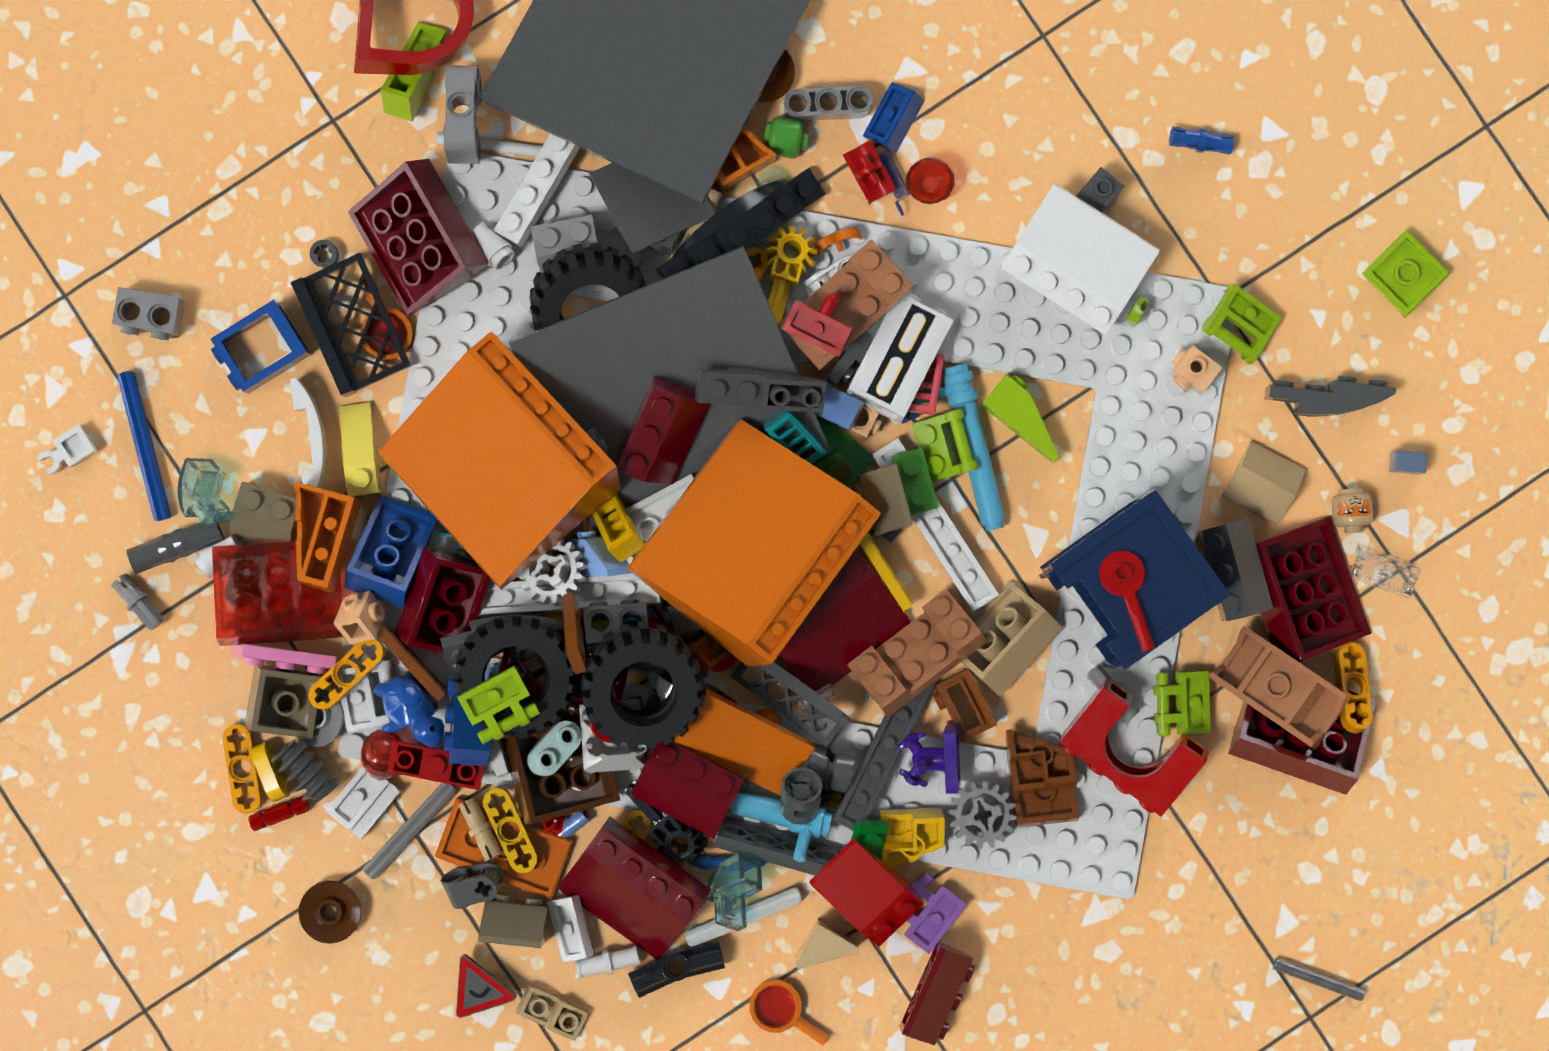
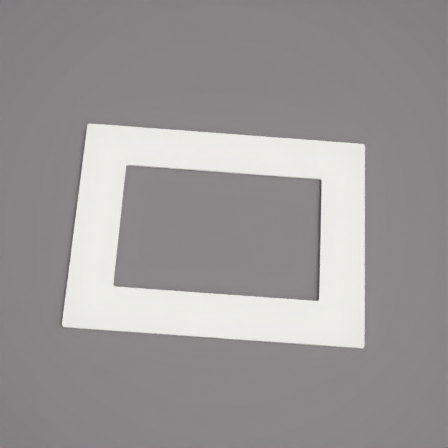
M482 153L480 164H449L448 161L446 162L443 184L471 232L481 223H484L490 230H494L533 162ZM567 169L536 225L592 214L602 250H606L608 246L618 249L620 256L626 254L633 260L634 266L639 267L646 285L662 279L656 268L668 261L670 255H673L681 246L680 243L687 229L683 231L672 253L664 250L660 254L647 247L632 254L589 172ZM722 197L715 213L735 199ZM801 211L779 227L786 234L789 225L794 226L795 234H799L800 230L805 228L806 233L803 238L813 237L815 239L814 243L837 231L858 227L863 239L841 241L844 248L842 252H838L836 245L833 244L821 251L818 257H810L815 262L813 268L805 267L806 274L800 276L796 288L791 287L787 301H790L791 307L795 300L804 302L814 293L810 286L806 287L804 284L807 279L819 271L830 267L842 258L853 256L872 239L914 285V289L910 292L911 294L920 298L921 303L930 308L938 307L945 310L949 314V318L954 320L937 354L944 355L945 362L959 365L967 364L970 367L1088 387L1095 391L1069 545L1138 496L1154 489L1161 496L1193 543L1196 544L1230 346L1214 335L1209 336L1203 332L1202 325L1212 315L1227 290V286L1146 272L1113 326L1105 335L1000 269L1013 248ZM776 230L749 248L756 247L764 251L765 248L771 247L767 240L769 236L777 237ZM532 232L523 247L503 238L512 245V251L515 253L512 260L503 268L496 270L493 266L487 265L469 281L419 310L410 358L412 366L408 369L398 428L461 357L492 331L513 353L509 342L535 331L530 311L529 296L530 289L534 287L533 279L536 273L540 272ZM792 246L783 248L784 254L787 257L796 258L799 256L796 248ZM756 256L749 257L753 267L758 265L754 262ZM767 267L759 281L767 301L773 282L768 281L771 267ZM601 285L583 286L569 294L601 301H610L618 297L616 292ZM1141 295L1149 300V305L1146 307L1139 324L1132 327L1125 323L1124 320L1138 296ZM886 314L867 330L872 341ZM1225 318L1221 325L1233 333L1234 324ZM1193 345L1222 367V370L1201 395L1191 388L1186 391L1173 381L1175 376L1170 372L1175 365L1171 361L1181 348L1187 351ZM390 468L385 496L430 512ZM437 521L428 547L454 554L457 553L460 556L466 557L463 548H459V543L453 536H439V523ZM1063 586L1060 591L1056 621L1063 629L1051 642L1035 739L1046 741L1052 746L1063 747L1060 744L1063 732L1097 691L1096 687L1087 678V674L1095 666L1101 665L1103 667L1101 663L1105 661V658L1095 644L1107 636L1073 586L1069 589ZM378 601L386 611L381 626L388 625L395 632L403 609ZM1180 631L1126 670L1122 667L1113 669L1107 666L1103 667L1118 685H1122L1126 691L1133 695L1131 702L1139 709L1138 714L1126 723H1123L1122 719L1119 718L1108 735L1109 743L1114 753L1128 764L1148 766L1158 761L1162 736H1158V724L1154 723V713H1157V696L1153 695V685H1156V673L1160 672L1169 673V685H1171ZM376 636L375 640L381 642L385 648L383 661L392 660L393 669L390 670L392 679L397 676H403L409 670ZM366 645L363 648L366 652L360 660L355 657V662L362 666L361 663L367 658L375 660L377 657L375 651L378 649L376 645L372 648ZM409 647L446 687L448 677L454 676L455 665L447 666L443 653ZM491 658L486 670L492 666H500L502 659ZM524 664L530 673L541 668V666ZM516 666L515 668L518 671L520 677H524V674L521 672L519 667ZM378 672L369 674L372 691L375 686L380 684ZM492 672L489 678H492L497 674ZM545 674L535 679L541 686H544ZM626 682L622 700L640 695L645 710L650 697L648 686ZM426 690L432 703L436 702L438 705V709L432 717L442 719L445 726L443 740L438 748L444 749L445 732H450V723H445L446 705H451L452 696H446L442 701L438 702ZM373 692L377 716L386 715L382 698ZM738 702L739 705L750 711L769 708ZM775 710L781 716L780 726L813 743L823 745ZM793 712L795 717L808 716V714ZM830 718L816 719L817 733L826 738L836 722ZM344 720L338 753L343 758L388 766L393 741L425 744L415 740L411 732V726L391 733H385L382 730L383 725L347 732ZM811 721L804 722L806 725L811 727ZM848 722L830 746L832 753L842 750L856 754L848 788L878 727ZM925 736L919 740L923 747H943L944 740L941 738ZM959 742L960 788L967 792L970 791V782H974L977 788H981L982 781L984 780L987 781L988 789L998 784V794L1007 791L1009 796L1005 801L1006 803L1012 802L1007 750ZM907 747L902 750L868 819L879 820V810L941 807L945 817L944 847L934 852L924 853L916 861L1130 899L1135 893L1149 812L1141 807L1136 798L1130 794L1121 793L1110 779L1104 775L1099 776L1089 768L1088 763L1080 757H1074L1077 783L1074 788L1079 813L1078 821L1016 828L1015 820L1009 821L1008 825L1014 830L1013 832L1004 831L1002 833L1006 839L1004 842L996 838L994 839V848H991L988 842H984L982 849H978L974 840L969 846L965 845V835L960 838L955 836L959 827H950L949 825L951 821L955 820V816L948 814V810L956 809L957 806L951 799L952 797L960 799L962 795L960 792L958 794H946L945 773L943 771H926L921 776L923 780L928 782L926 787L910 785L899 774L900 768L910 771L913 766V754ZM809 757L802 766L803 768H807ZM485 766L482 783L514 788L511 774L496 777L495 771L489 772L488 767ZM640 769L636 771H613L620 801L605 805L641 810L624 791L631 781L639 778ZM747 780L741 788L742 791L779 800L781 797L750 780ZM826 783L822 784V788H825V791L830 790ZM982 794L984 802L990 805L999 803L995 797ZM971 797L963 805L961 815L969 811L972 805ZM977 801L979 808L978 814L974 815V819H979L987 828L986 816L990 814V810L985 811L979 804V801ZM824 803V806L821 807H825V811L833 813L827 837L819 835V838L811 837L810 840L844 848L851 841L853 831L832 821L839 807L828 806V804ZM1010 809L1009 814L1014 815V810ZM731 813L727 814L731 818L791 835H799V833L789 831L787 827ZM1003 815L996 817L992 825L994 831L1000 826ZM975 825L965 826L972 834L983 836L979 827Z

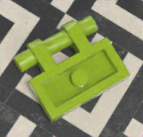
M515 666L457 696L472 726L483 720L488 728L477 733L482 744L492 739L497 741L505 737V732L518 725L523 727L529 724L530 719L540 714L535 703L525 708H522L519 703L520 700L528 697L530 694ZM510 706L514 714L497 722L493 715Z
M1209 671L1175 672V684L1169 685V673H1156V685H1153V695L1157 696V713H1154V723L1158 724V736L1171 735L1170 723H1177V734L1180 735L1183 733L1187 735L1211 733ZM1169 695H1176V712L1170 713Z

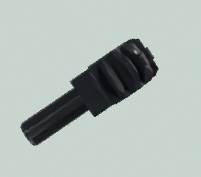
M638 779L631 781L624 791L652 821L648 832L655 838V843L660 844L657 850L662 854H667V858L671 861L672 859L676 860V864L680 867L683 866L684 860L690 866L694 865L696 857L702 858L704 856L705 850L703 848L708 845V838L704 837V834L633 797L631 793ZM674 837H685L689 844H679Z

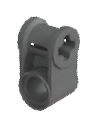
M487 861L465 868L453 869L443 875L441 883L453 908L463 909L473 904L494 899L498 893V886L504 880L505 873L501 865L493 861Z

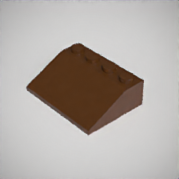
M581 681L576 682L575 693L582 692ZM530 693L528 697L520 700L519 703L521 705L529 703L538 695ZM571 703L568 711L565 710L563 712L561 720L558 722L571 721L581 730L579 704ZM554 724L546 728L547 731L539 735L537 733L528 735L529 738L519 739V737L510 736V739L502 738L523 825L620 801L613 771L590 774L584 770L582 740L578 748L554 774L538 776L530 770L528 766L530 751ZM566 730L562 733L564 742L568 743L571 740V734ZM547 754L542 755L541 763L544 766H548L550 764V757Z

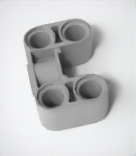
M446 66L444 151L449 164H480L481 142L477 128V105L482 104V101L479 100L482 94V80L478 66ZM460 105L469 107L464 113L454 112L456 107Z

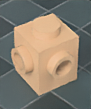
M1192 345L1187 351L1181 348L1171 361L1175 367L1170 373L1175 376L1173 381L1179 387L1186 391L1191 388L1201 395L1219 374L1222 367Z
M371 591L358 594L353 593L344 597L334 620V625L349 644L376 639L386 611Z

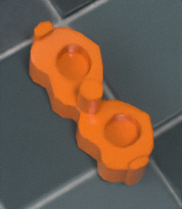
M855 227L829 234L814 243L813 246L818 250V257L821 251L833 244L836 245L838 252H842L844 248L841 241L863 239L859 228Z

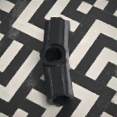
M717 941L684 950H673L667 955L629 972L628 975L635 992L641 998L675 981H681L686 977L724 969L725 964L720 943ZM672 958L682 959L685 963V970L677 974L672 973L668 968V961Z

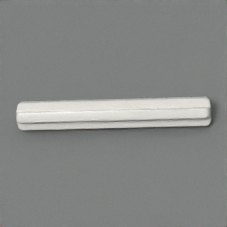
M797 887L790 888L687 930L684 933L685 939L689 947L697 946L800 904L802 896Z

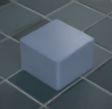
M1393 451L1390 453L1389 472L1425 474L1428 453Z

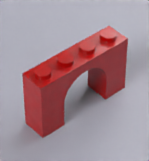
M1107 677L1065 729L1060 744L1063 745L1064 750L1069 755L1076 758L1080 757L1088 763L1089 768L1099 776L1104 775L1110 779L1121 793L1130 794L1136 798L1143 809L1150 813L1155 812L1162 817L1205 765L1209 751L1183 733L1167 754L1154 764L1135 766L1121 760L1112 750L1108 735L1111 728L1130 706L1133 695Z

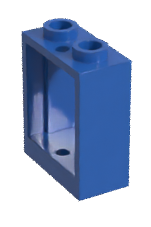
M274 299L211 338L215 346L211 348L213 355L220 364L225 362L231 372L227 375L229 381L237 391L242 389L247 394L311 355L283 308ZM267 316H270L292 352L247 380L225 345V342Z

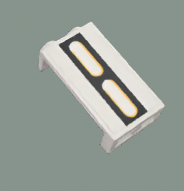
M911 293L907 294L887 312L846 394L863 401L864 406L901 424L954 320L949 318V314L945 310L938 307L930 308L922 304L921 299Z

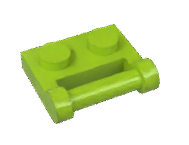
M1230 284L1212 315L1203 323L1202 331L1209 336H1216L1241 354L1242 360L1248 364H1253L1260 356L1282 317L1237 284ZM1225 318L1254 338L1250 345L1221 325Z
M962 409L953 410L912 424L918 448L923 449L932 483L979 469L977 460H973L962 422V418H965ZM947 423H950L954 440L961 461V464L959 465L957 464L954 449L946 425Z

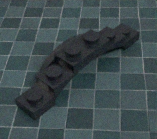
M810 168L805 169L790 180H778L760 186L735 199L711 216L681 244L671 259L657 267L656 270L663 279L741 246H744L746 250L781 227L783 223L803 211L804 208L826 193Z

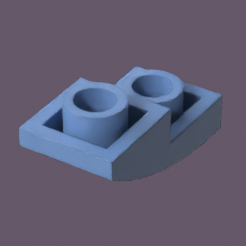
M827 385L823 413L815 412L817 417L826 419L851 432L864 406V402Z

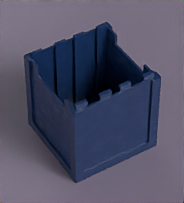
M1155 489L1138 496L1041 565L1040 569L1043 573L1038 575L1040 579L1048 578L1056 591L1063 586L1067 589L1073 586L1107 634L1106 637L1095 645L1105 658V661L1101 663L1103 667L1107 666L1112 669L1122 667L1126 670L1154 649L1146 652L1142 651L1124 598L1110 594L1100 582L1099 569L1101 563L1111 553L1117 551L1131 552L1143 563L1145 578L1142 586L1136 591V595L1155 649L1231 595Z

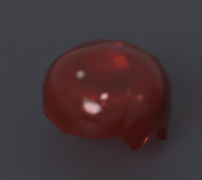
M923 158L910 166L906 175L907 190L914 200L929 205L939 203L950 196L955 186L954 173L949 165L939 158Z
M382 729L371 732L369 736H366L360 751V763L368 776L377 780H391L399 775L387 772L393 741L405 742L400 734L396 732L385 733Z

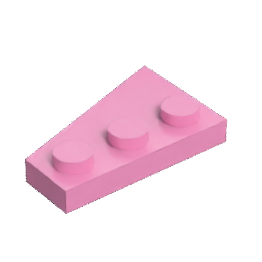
M246 644L234 645L232 658L245 659L244 664L263 666L264 662L276 663L275 668L293 671L295 666L307 667V673L323 675L326 669H331L336 663V656Z

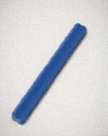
M132 371L122 372L117 375L153 519L158 522L171 518V512L136 376Z

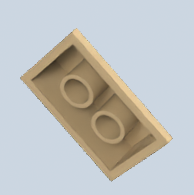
M1011 581L1000 590L999 595L992 599L973 620L987 642L961 662L999 697L1063 629L1042 606Z

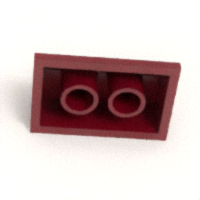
M653 376L616 457L615 465L617 466V471L643 482L673 484L710 404L697 403L695 393Z
M424 546L395 634L406 646L444 654L440 638L471 631L469 621L477 619L490 577L477 563L451 552Z
M664 742L656 743V749L651 751L631 795L715 839L744 784V779L676 743L666 747Z
M942 942L936 944L899 1025L902 1035L934 1046L937 1039H944L950 1025L949 1022H946L950 1010H957L963 994L958 993L963 981L967 983L970 981L975 970V965L971 964L973 961L972 956Z

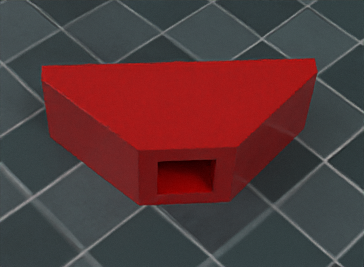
M393 741L387 772L480 790L485 766L449 763V751H444L443 748H429L427 745Z

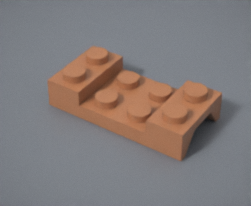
M872 239L848 259V263L803 302L820 310L828 294L834 292L841 294L842 301L835 306L831 317L854 328L842 353L914 289V285ZM786 315V316L778 323V325H779L781 328L783 327V325H784V323H785V321H786L788 315ZM784 330L820 372L838 358Z
M947 589L921 607L924 611L923 614L876 650L873 646L869 647L847 664L888 718L987 642L982 632Z
M1244 625L1239 632L1236 644L1228 656L1208 676L1315 750L1351 699L1350 696Z

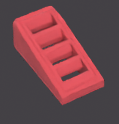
M936 354L930 368L935 369V373L927 372L925 378L934 379L933 383L922 382L919 387L932 390L931 394L916 393L914 399L930 400V405L925 406L911 403L907 412L935 415L945 366L943 354Z

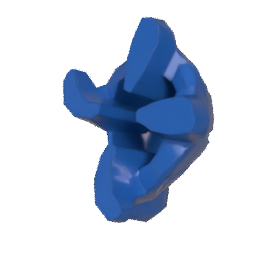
M406 671L403 676L394 677L389 682L378 684L374 687L373 692L382 698L385 714L390 720V724L382 726V730L385 733L398 732L403 728L411 726V732L415 740L420 741L429 748L439 746L443 740L445 726L442 719L432 717L437 711L438 705L436 702L432 703L424 687L410 671Z

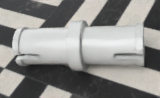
M636 945L608 952V949L602 950V954L575 960L579 979L607 972V975L613 974V970L640 965Z

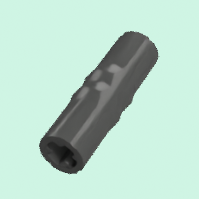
M212 517L186 528L176 529L172 533L163 534L154 540L127 549L126 552L135 574L159 565L174 562L181 557H187L196 551L223 541L224 536L216 517Z

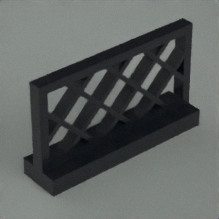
M361 253L355 254L305 278L300 277L290 282L341 396H351L360 389L412 366ZM358 262L362 271L358 285L342 279L346 267ZM339 271L337 277L330 275L334 272ZM324 277L335 280L330 297L318 294L313 282ZM365 280L369 289L362 287ZM340 283L356 288L350 305L334 300ZM361 290L372 294L375 300L370 313L355 308ZM321 299L328 301L326 308L324 307ZM333 303L348 308L342 326L331 322L328 316ZM377 308L379 309L382 317L375 315ZM353 311L369 316L363 333L347 328ZM373 318L385 322L387 332L383 341L367 336ZM334 327L341 329L338 336ZM345 331L361 337L355 354L343 350L341 341ZM390 336L393 340L394 345L388 344ZM365 339L381 344L375 362L359 356ZM389 347L397 350L402 363L391 368L380 364L385 348ZM346 355L353 357L351 365ZM358 359L374 365L369 378L360 382L357 381L353 372ZM378 367L385 369L384 371L376 374Z

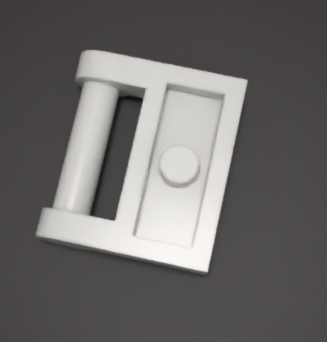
M392 660L382 661L371 672H378L380 684L387 683L392 679L390 672L393 669ZM364 665L360 666L362 672L366 669ZM353 667L339 670L338 676L343 683H350L354 680L356 672ZM369 675L341 700L347 732L390 724L387 715L377 716ZM338 686L340 693L343 690V688Z

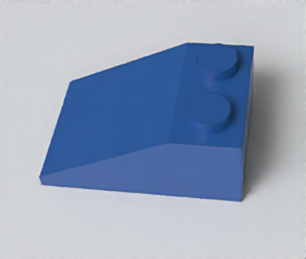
M380 495L346 569L344 588L356 593L371 591L378 601L403 609L424 546L428 547L438 521L435 516L425 510Z

